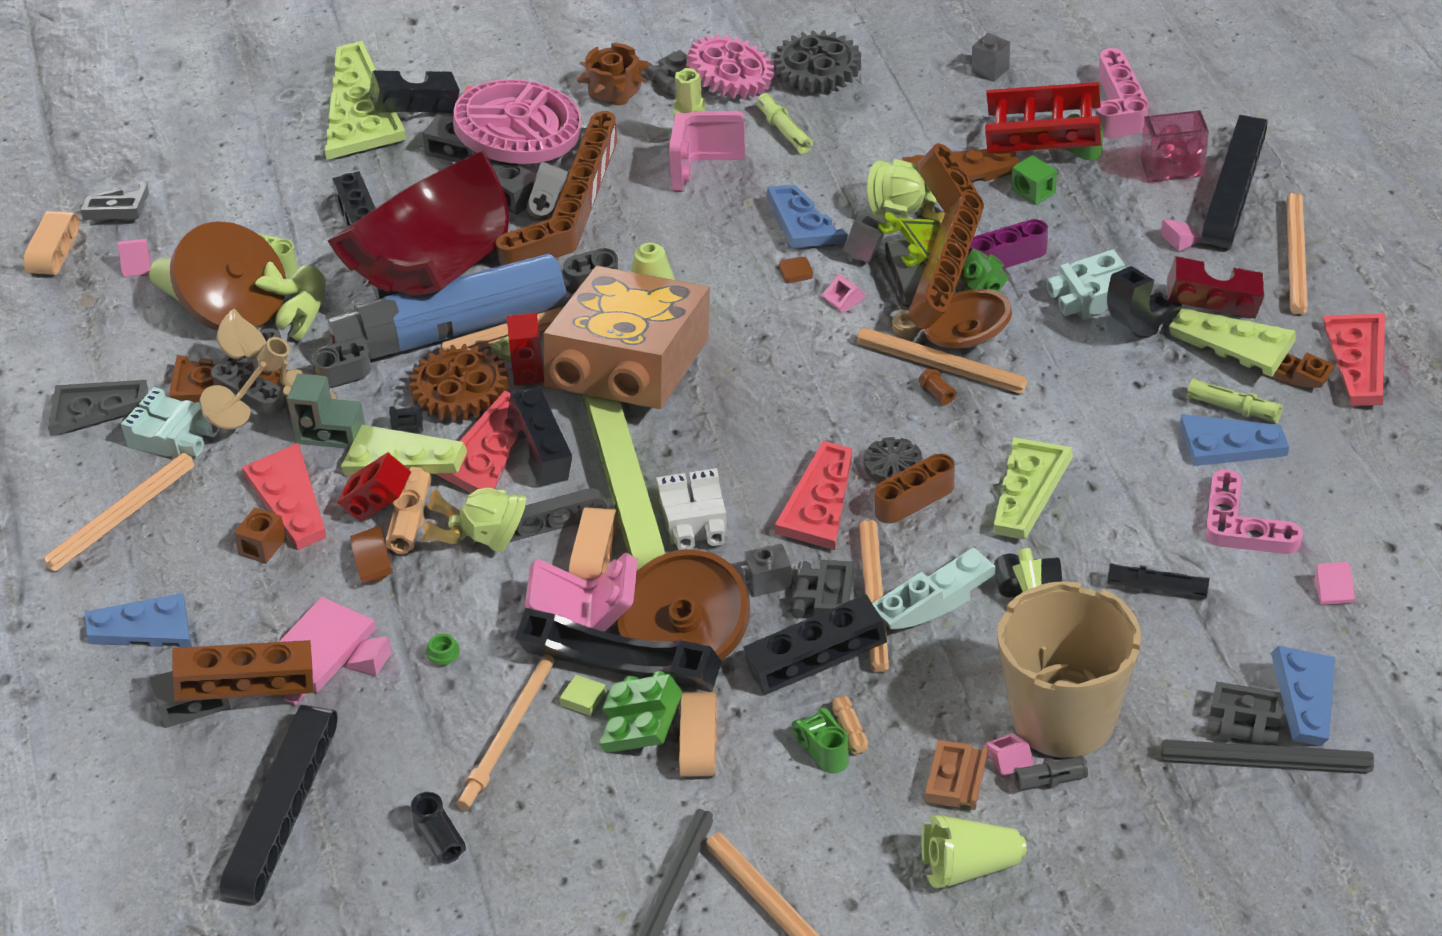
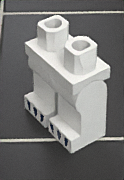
M717 468L689 472L692 502L688 493L685 473L656 477L658 501L669 534L670 545L676 544L678 550L692 549L695 546V541L707 539V543L711 546L723 545L725 543V536H728L727 519Z

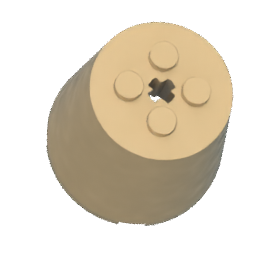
M1062 581L1046 583L1022 592L1006 606V612L1001 621H999L997 629L999 653L1014 729L1020 738L1029 743L1031 748L1046 755L1077 757L1089 754L1102 747L1114 732L1140 651L1141 631L1138 620L1129 606L1116 595L1104 589L1100 593L1082 588V583Z

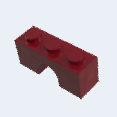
M1175 256L1167 276V301L1171 303L1256 319L1265 297L1263 273L1234 267L1229 280H1217L1205 271L1204 261Z

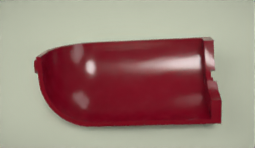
M484 150L402 190L327 241L338 258L349 270L357 271L369 280V284L387 292L393 290L407 293V295L433 293L443 289L496 248V239L508 233L509 214L507 202L498 177Z

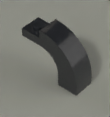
M1130 266L1111 275L1107 292L1109 313L1116 321L1141 336L1158 334L1160 324L1175 318L1182 309V305L1168 302L1167 296L1160 291L1151 295L1155 280Z

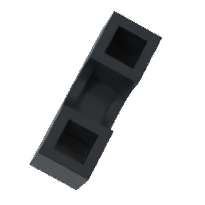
M373 70L369 95L376 112L454 113L460 89L453 73L450 71H426L423 83H412L403 79L400 71Z
M541 387L511 392L507 418L517 440L527 438L529 446L528 464L538 486L568 480L572 454Z

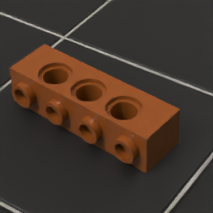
M311 640L172 648L174 701L313 693Z

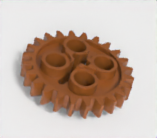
M463 344L461 349L456 350L454 345H451L450 351L447 352L439 348L438 355L428 353L429 360L420 359V367H413V375H409V388L414 405L421 404L422 411L427 410L429 417L438 413L439 420H443L448 415L451 417L452 422L456 420L457 416H462L464 421H467L468 414H473L477 418L480 417V410L486 412L490 408V404L492 405L505 390L509 389L508 371L505 368L504 361H499L498 354L490 355L488 348L479 352L478 345H475L471 350H467L466 344Z

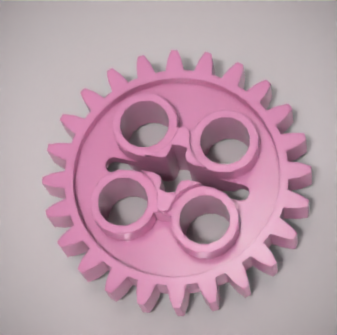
M718 34L714 35V39L708 35H705L704 40L698 38L696 43H692L686 59V66L700 73V78L703 81L702 87L711 86V92L719 90L721 91V96L730 93L733 99H735L736 94H739L743 99H746L747 94L753 98L756 97L757 93L762 95L764 89H769L774 76V66L770 65L771 59L765 58L766 52H757L758 46L750 47L748 40L742 43L739 37H735L732 40L728 34L724 38H721Z

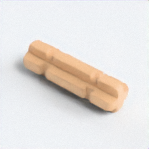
M845 695L840 698L835 697L832 700V710L835 717L838 718L839 726L848 735L850 752L854 755L865 753L868 750V740L865 733L861 732L863 728L855 710L851 708L852 703L850 699Z

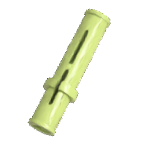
M764 93L760 95L758 99L764 105L756 101V106L767 116L769 124L776 126L799 153L804 154L810 151L811 148L805 142L813 146L812 139L789 117L787 109L784 106L778 105L770 94Z
M1192 379L1188 386L1187 398L1242 413V416L1247 418L1251 416L1258 417L1276 424L1280 420L1282 414L1280 409L1283 408V405L1257 398L1256 394L1248 393L1247 395L1197 379Z

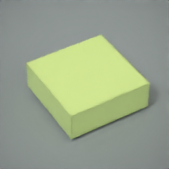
M575 675L561 695L560 704L563 707L591 716L607 693L606 685Z

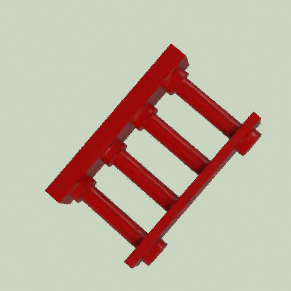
M1099 82L986 90L988 115L995 116V123L985 124L987 153L1102 146L1100 116H1092V109L1101 108ZM1080 110V117L1063 118V111ZM1052 112V119L1035 120V113ZM1024 114V121L1007 122V115Z

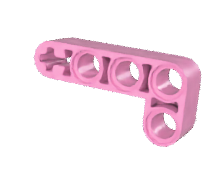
M1105 49L1100 53L1099 80L1109 100L1102 101L1101 108H1096V116H1100V125L1103 128V138L1143 133L1147 129L1148 100L1125 54L1119 49Z

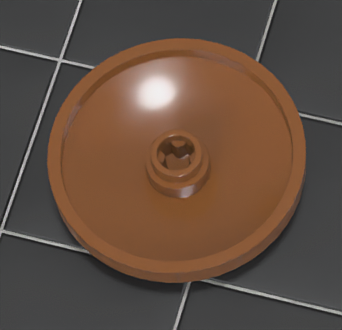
M223 221L199 225L182 238L172 254L170 278L179 302L192 317L211 329L218 331L223 318L234 308L246 321L259 329L275 316L285 298L284 295L265 291L255 285L257 279L264 276V269L269 261L274 263L283 279H286L285 271L278 255L269 243L260 235L242 225Z
M676 550L654 558L636 572L634 601L632 606L617 620L618 629L621 636L648 641L682 640L711 646L722 661L737 647L746 632L750 618V598L740 574L724 558L703 550Z

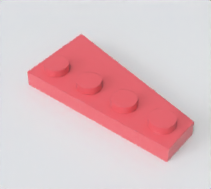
M1385 313L1323 316L1324 328L1351 406L1383 405Z
M504 391L460 440V442H464L467 453L458 473H436L437 476L470 493L482 488L496 489L517 442L516 435L507 418L510 400L509 392Z
M822 441L775 523V534L833 550L836 549L852 462V448Z
M299 443L242 467L244 477L267 509L282 516L285 533L297 550L327 538Z

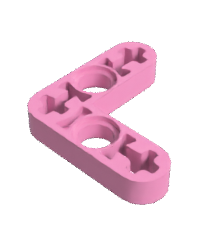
M1222 469L1213 474L1206 528V539L1211 544L1220 547L1292 554L1301 548L1303 531L1299 525L1288 521L1238 516L1241 477L1233 470ZM1223 484L1229 485V492H1222ZM1219 504H1225L1230 506L1232 509L1228 511H1222L1217 509L1216 506ZM1219 523H1225L1224 532L1218 531ZM1258 531L1262 536L1254 538L1248 536L1246 532Z

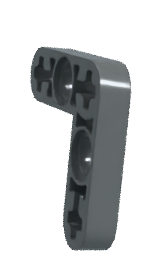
M266 328L260 330L266 342L271 337L281 338L280 332L275 329ZM227 355L212 368L211 374L214 385L224 386L230 389L236 396L258 368L257 357L251 361L242 362L240 360L246 358L245 356L234 359ZM260 376L252 384L255 387L247 390L240 399L246 405L264 414H276L285 407L282 388Z

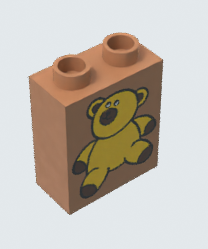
M596 266L544 332V387L661 409L709 339L710 286Z

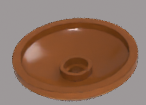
M973 289L955 293L952 296L947 311L929 329H923L924 335L930 342L944 348L962 349L978 346L997 336L1006 327L1012 316L1011 303L1004 294L989 289Z

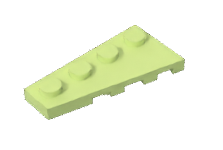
M1181 309L1169 326L1170 336L1199 348L1211 347L1215 349V354L1224 358L1228 355L1240 359V364L1251 368L1255 365L1263 368V374L1271 377L1296 341L1295 330L1187 309Z
M361 425L341 468L345 476H351L389 452L408 469L410 467H421L430 474L458 473L466 456L467 449L464 442Z
M1013 437L1011 444L1012 453L1008 458L1007 475L1004 476L1003 494L999 499L994 529L996 535L1026 540L1071 462L1073 452L1072 447Z

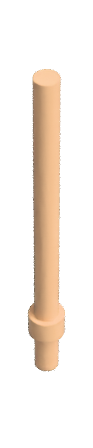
M543 655L479 766L470 772L465 781L466 788L456 803L459 809L468 811L478 793H482L490 781L489 774L554 665L555 660L552 656Z

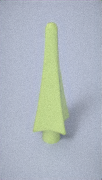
M1031 548L1018 550L1020 563L1012 568L1024 592L1041 585V559L1033 560Z

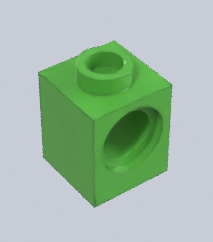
M1034 155L1012 167L1011 190L1034 205L1039 204L1056 193L1057 170Z

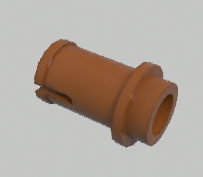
M926 369L920 375V387L924 391H929L942 405H948L955 399L957 392L941 378V373L938 370Z

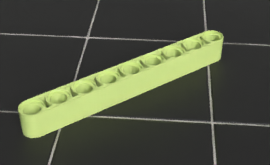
M582 394L613 505L618 511V522L627 554L638 559V571L649 561L665 554L622 405L620 401Z

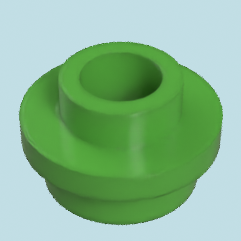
M449 634L433 636L426 647L428 660L437 665L452 663L460 654L458 642Z

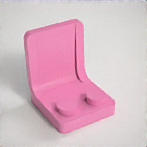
M695 111L675 114L669 144L672 191H684L685 182H690L691 166L689 164L693 161L743 160L745 158L746 144L743 112Z
M624 553L618 560H613L607 567V570L595 580L581 579L537 559L530 565L525 608L557 614L576 623L605 632L633 604L638 559Z

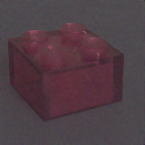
M1201 110L1144 116L1141 164L1149 183L1205 176L1209 130Z

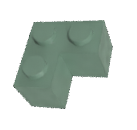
M297 373L287 397L295 442L303 445L350 449L361 425H365L362 403L331 399L327 376Z

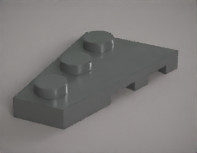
M132 380L55 385L48 424L50 436L130 414L136 407H139V403L148 394L147 381Z

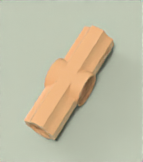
M410 467L411 474L399 499L393 502L394 510L386 537V546L396 554H407L410 550L414 549L418 531L425 523L424 508L431 484V475L421 467Z

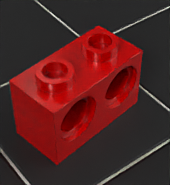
M537 313L507 316L514 385L544 382Z
M387 452L349 477L337 503L348 511L350 515L362 522L399 499L411 471Z

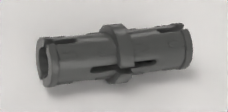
M1082 755L1058 761L1050 758L1044 759L1042 764L1021 768L1016 767L1014 768L1013 776L1015 785L1019 790L1046 784L1048 787H1055L1062 781L1087 778L1088 767Z

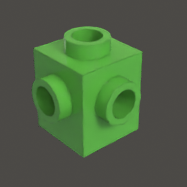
M975 248L966 257L960 277L966 282L964 286L966 290L989 289L997 292L1002 289L1010 277L1003 271L1004 264L992 254L988 256Z

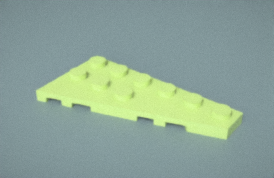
M363 41L337 47L333 92H331L329 129H327V145H325L326 160L406 140L405 129L396 112L375 111L369 95L372 71L376 70Z

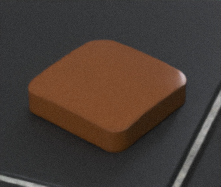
M796 257L779 262L780 272L787 284L813 278V271L806 257Z

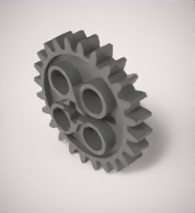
M812 30L811 35L801 32L800 38L792 35L791 41L783 40V46H777V52H774V71H776V77H781L782 83L789 82L790 88L798 85L799 91L805 88H809L810 93L815 89H819L821 93H824L825 88L835 91V85L843 88L845 87V81L852 83L853 77H858V71L861 70L859 46L853 45V40L846 41L845 35L837 38L836 32L830 35H826L825 30L821 34H816Z

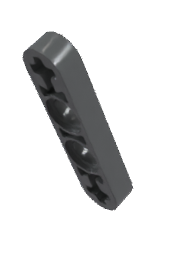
M589 488L525 505L521 520L510 542L580 524L585 507L606 509L605 500L598 489ZM567 509L563 515L553 516L557 510ZM529 517H537L533 523L522 524Z

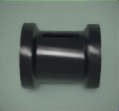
M421 404L396 409L394 406L389 407L391 430L398 431L417 428L418 431H423Z

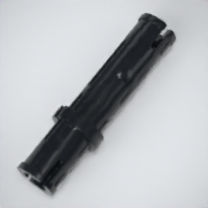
M1113 563L1109 565L1107 584L1137 588L1136 591L1143 592V589L1207 599L1209 577L1146 569L1147 566L1140 565V568Z

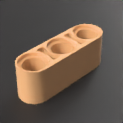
M46 211L24 254V269L27 273L58 274L79 231V217L76 213Z
M589 507L583 509L570 559L569 573L584 580H595L607 570L618 529V511L616 509Z
M683 692L681 696L680 777L716 776L717 694L716 692Z

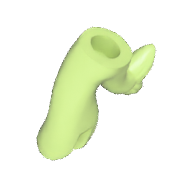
M269 261L265 266L264 276L258 278L255 285L265 291L274 292L279 295L298 294L280 307L276 316V326L283 330L293 322L290 337L300 341L308 333L322 304L326 286L325 277L319 269L307 265L299 267L288 279H283L274 263Z

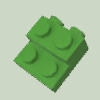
M657 671L653 673L652 677L639 679L634 676H628L623 682L612 684L603 706V710L609 717V720L599 742L605 753L664 743L683 693L671 675Z

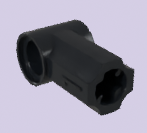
M1003 554L994 561L999 593L1008 598H1014L1023 592L1012 568L1020 563L1019 556L1016 554ZM1060 558L1041 559V585L1062 582Z
M422 792L416 795L411 801L415 832L424 838L438 863L444 862L449 864L458 860L460 855L466 851V845L443 809L441 797L434 792Z

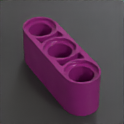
M1031 219L973 237L969 254L974 248L988 256L992 254L1004 264L1002 269L1040 258L1047 253L1048 225L1042 220Z

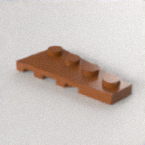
M972 149L969 151L952 152L971 182L980 178L983 181H989L1011 175L1012 167L1019 163L1016 151L987 153V149ZM925 155L902 157V161L918 164Z
M177 355L169 397L179 401L188 400L193 403H200L203 391L209 386L214 385L211 371L216 364L213 363V360L200 358L199 362L188 361L187 356ZM280 369L271 373L264 371L260 373V377L276 384L282 390L284 389L285 385L280 383ZM251 385L248 390L253 389L255 386Z

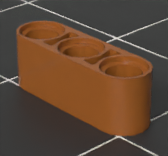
M942 453L931 455L876 485L875 517L883 523H895L950 494L954 489L955 462L953 458Z

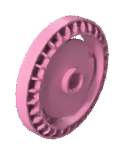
M505 79L485 82L464 92L455 103L453 126L461 142L476 153L484 150L487 158L493 160L530 164L549 161L569 152L579 139L581 115L576 104L569 97L550 86L527 80ZM560 120L563 124V127L558 131Z

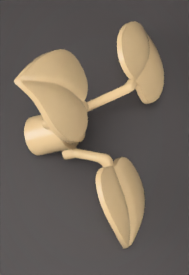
M234 308L223 318L218 327V345L225 354L234 359L245 356L246 359L252 360L257 357L258 368L236 396L230 389L224 386L213 385L206 388L200 397V407L203 416L211 424L222 429L240 428L248 421L251 413L250 408L240 399L262 371L271 373L280 368V383L285 385L282 391L286 402L297 373H308L297 369H290L286 373V367L289 362L285 359L290 352L288 343L279 337H271L266 342L260 331L246 321ZM330 391L331 399H337L335 394Z

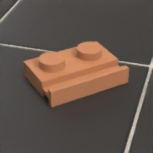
M938 740L925 791V802L960 808V805L971 806L970 810H976L988 759V747H983L980 750L974 749L973 745Z

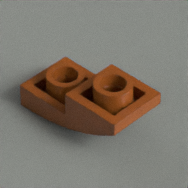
M1308 352L1303 359L1287 353L1272 377L1263 374V369L1261 375L1290 385L1322 388L1335 365Z
M380 525L350 536L362 584L369 581L379 582L385 579L388 574L393 573L385 535Z

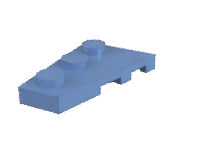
M796 185L770 186L767 188L766 197L791 248L846 243L848 233L842 228L837 230L832 225V219L827 214L821 215L814 208L815 203Z
M1181 414L1180 424L1194 466L1288 456L1289 445L1281 425Z
M183 593L85 612L87 637L90 644L129 646L135 641L149 642L150 647H163L164 643H179L180 647H191L186 602Z
M1277 646L1271 652L1292 741L1322 746L1329 740L1335 657Z

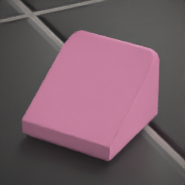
M1162 221L1161 236L1177 251L1201 242L1202 237L1185 222Z
M147 239L118 242L123 277L149 275L152 258Z
M838 274L820 297L840 312H844L862 301L866 295L859 287Z
M1349 562L1323 563L1316 566L1314 582L1321 605L1355 602Z
M380 637L361 641L347 662V668L377 676L392 653L390 639L388 637Z
M1014 733L983 745L988 747V756L1003 777L1012 775L1016 767L1021 768L1033 765L1029 743Z

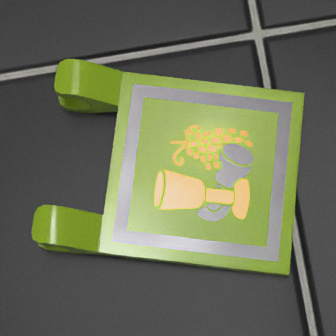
M887 212L884 215L887 222L884 224L879 223L878 227L885 235L899 230L910 244L907 248L910 254L907 256L902 255L901 257L906 266L912 267L922 262H927L941 226L940 221L896 218L893 213Z

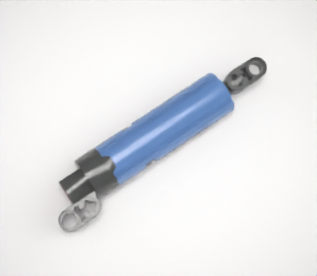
M600 248L567 258L563 264V270H561L556 258L548 253L458 277L443 289L433 293L407 295V293L401 292L382 299L355 305L354 312L328 318L332 345L317 349L313 353L314 375L327 376L329 387L358 380L370 373V359L507 323V316L538 314L565 306L567 303L566 290L574 294L596 266L618 270V255L612 249Z

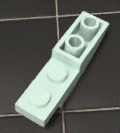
M973 547L928 577L923 572H920L872 604L881 616L883 623L890 629L916 626L938 618L969 601L970 591L995 575V565Z

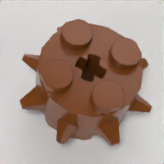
M611 43V48H604L602 50H599L597 46L588 52L585 62H580V65L584 66L586 71L577 77V81L587 84L590 98L612 102L618 106L624 105L628 102V98L638 93L641 82L647 81V79L640 76V72L650 65L648 61L639 60V57L635 54V49L626 44Z

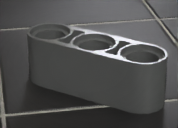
M906 239L885 243L887 263L903 306L911 305L926 266L925 262L908 267L901 259L902 255L907 256L910 254L907 249L910 244Z

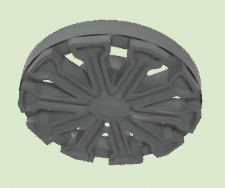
M887 437L882 438V441H874L864 453L863 462L867 475L880 483L890 478L887 474L893 476L922 461L923 457L919 447L916 444L913 445L908 439Z

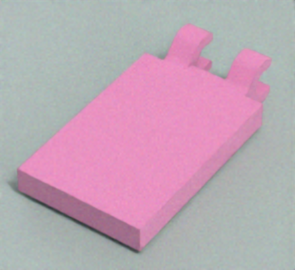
M321 597L279 642L311 640L313 692L318 693L353 655L361 641L367 640L376 630V623L370 617ZM305 694L286 695L284 701L297 705Z

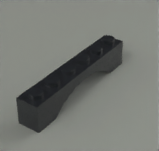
M525 608L515 636V640L529 654L538 656L550 655L557 660L641 678L652 677L654 672L662 671L670 674L678 686L706 692L713 691L722 663L711 646L682 640L648 641L623 637L587 627L557 614Z

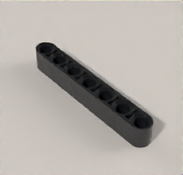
M1239 115L1204 222L1201 244L1231 249L1264 144L1268 119Z
M303 704L299 706L222 873L220 881V895L222 897L258 903L262 899L336 732L338 722L336 710Z

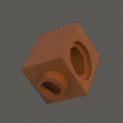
M255 507L234 532L239 555L267 564L286 540L282 516Z

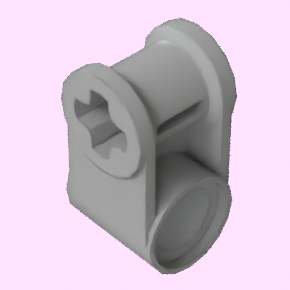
M541 161L527 203V210L531 217L541 220L550 215L557 197L560 195L568 171ZM543 199L545 200L544 205L548 208L538 211L536 210L537 205L533 202Z

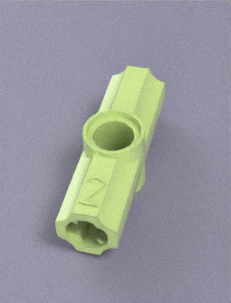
M684 68L682 71L676 72L674 119L676 113L705 111V99L701 98L700 73L691 68Z

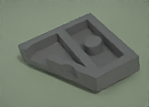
M148 183L138 184L139 190L123 194V189L119 188L106 193L87 196L81 208L82 220L101 222L107 219H120L122 221L139 219L149 194Z

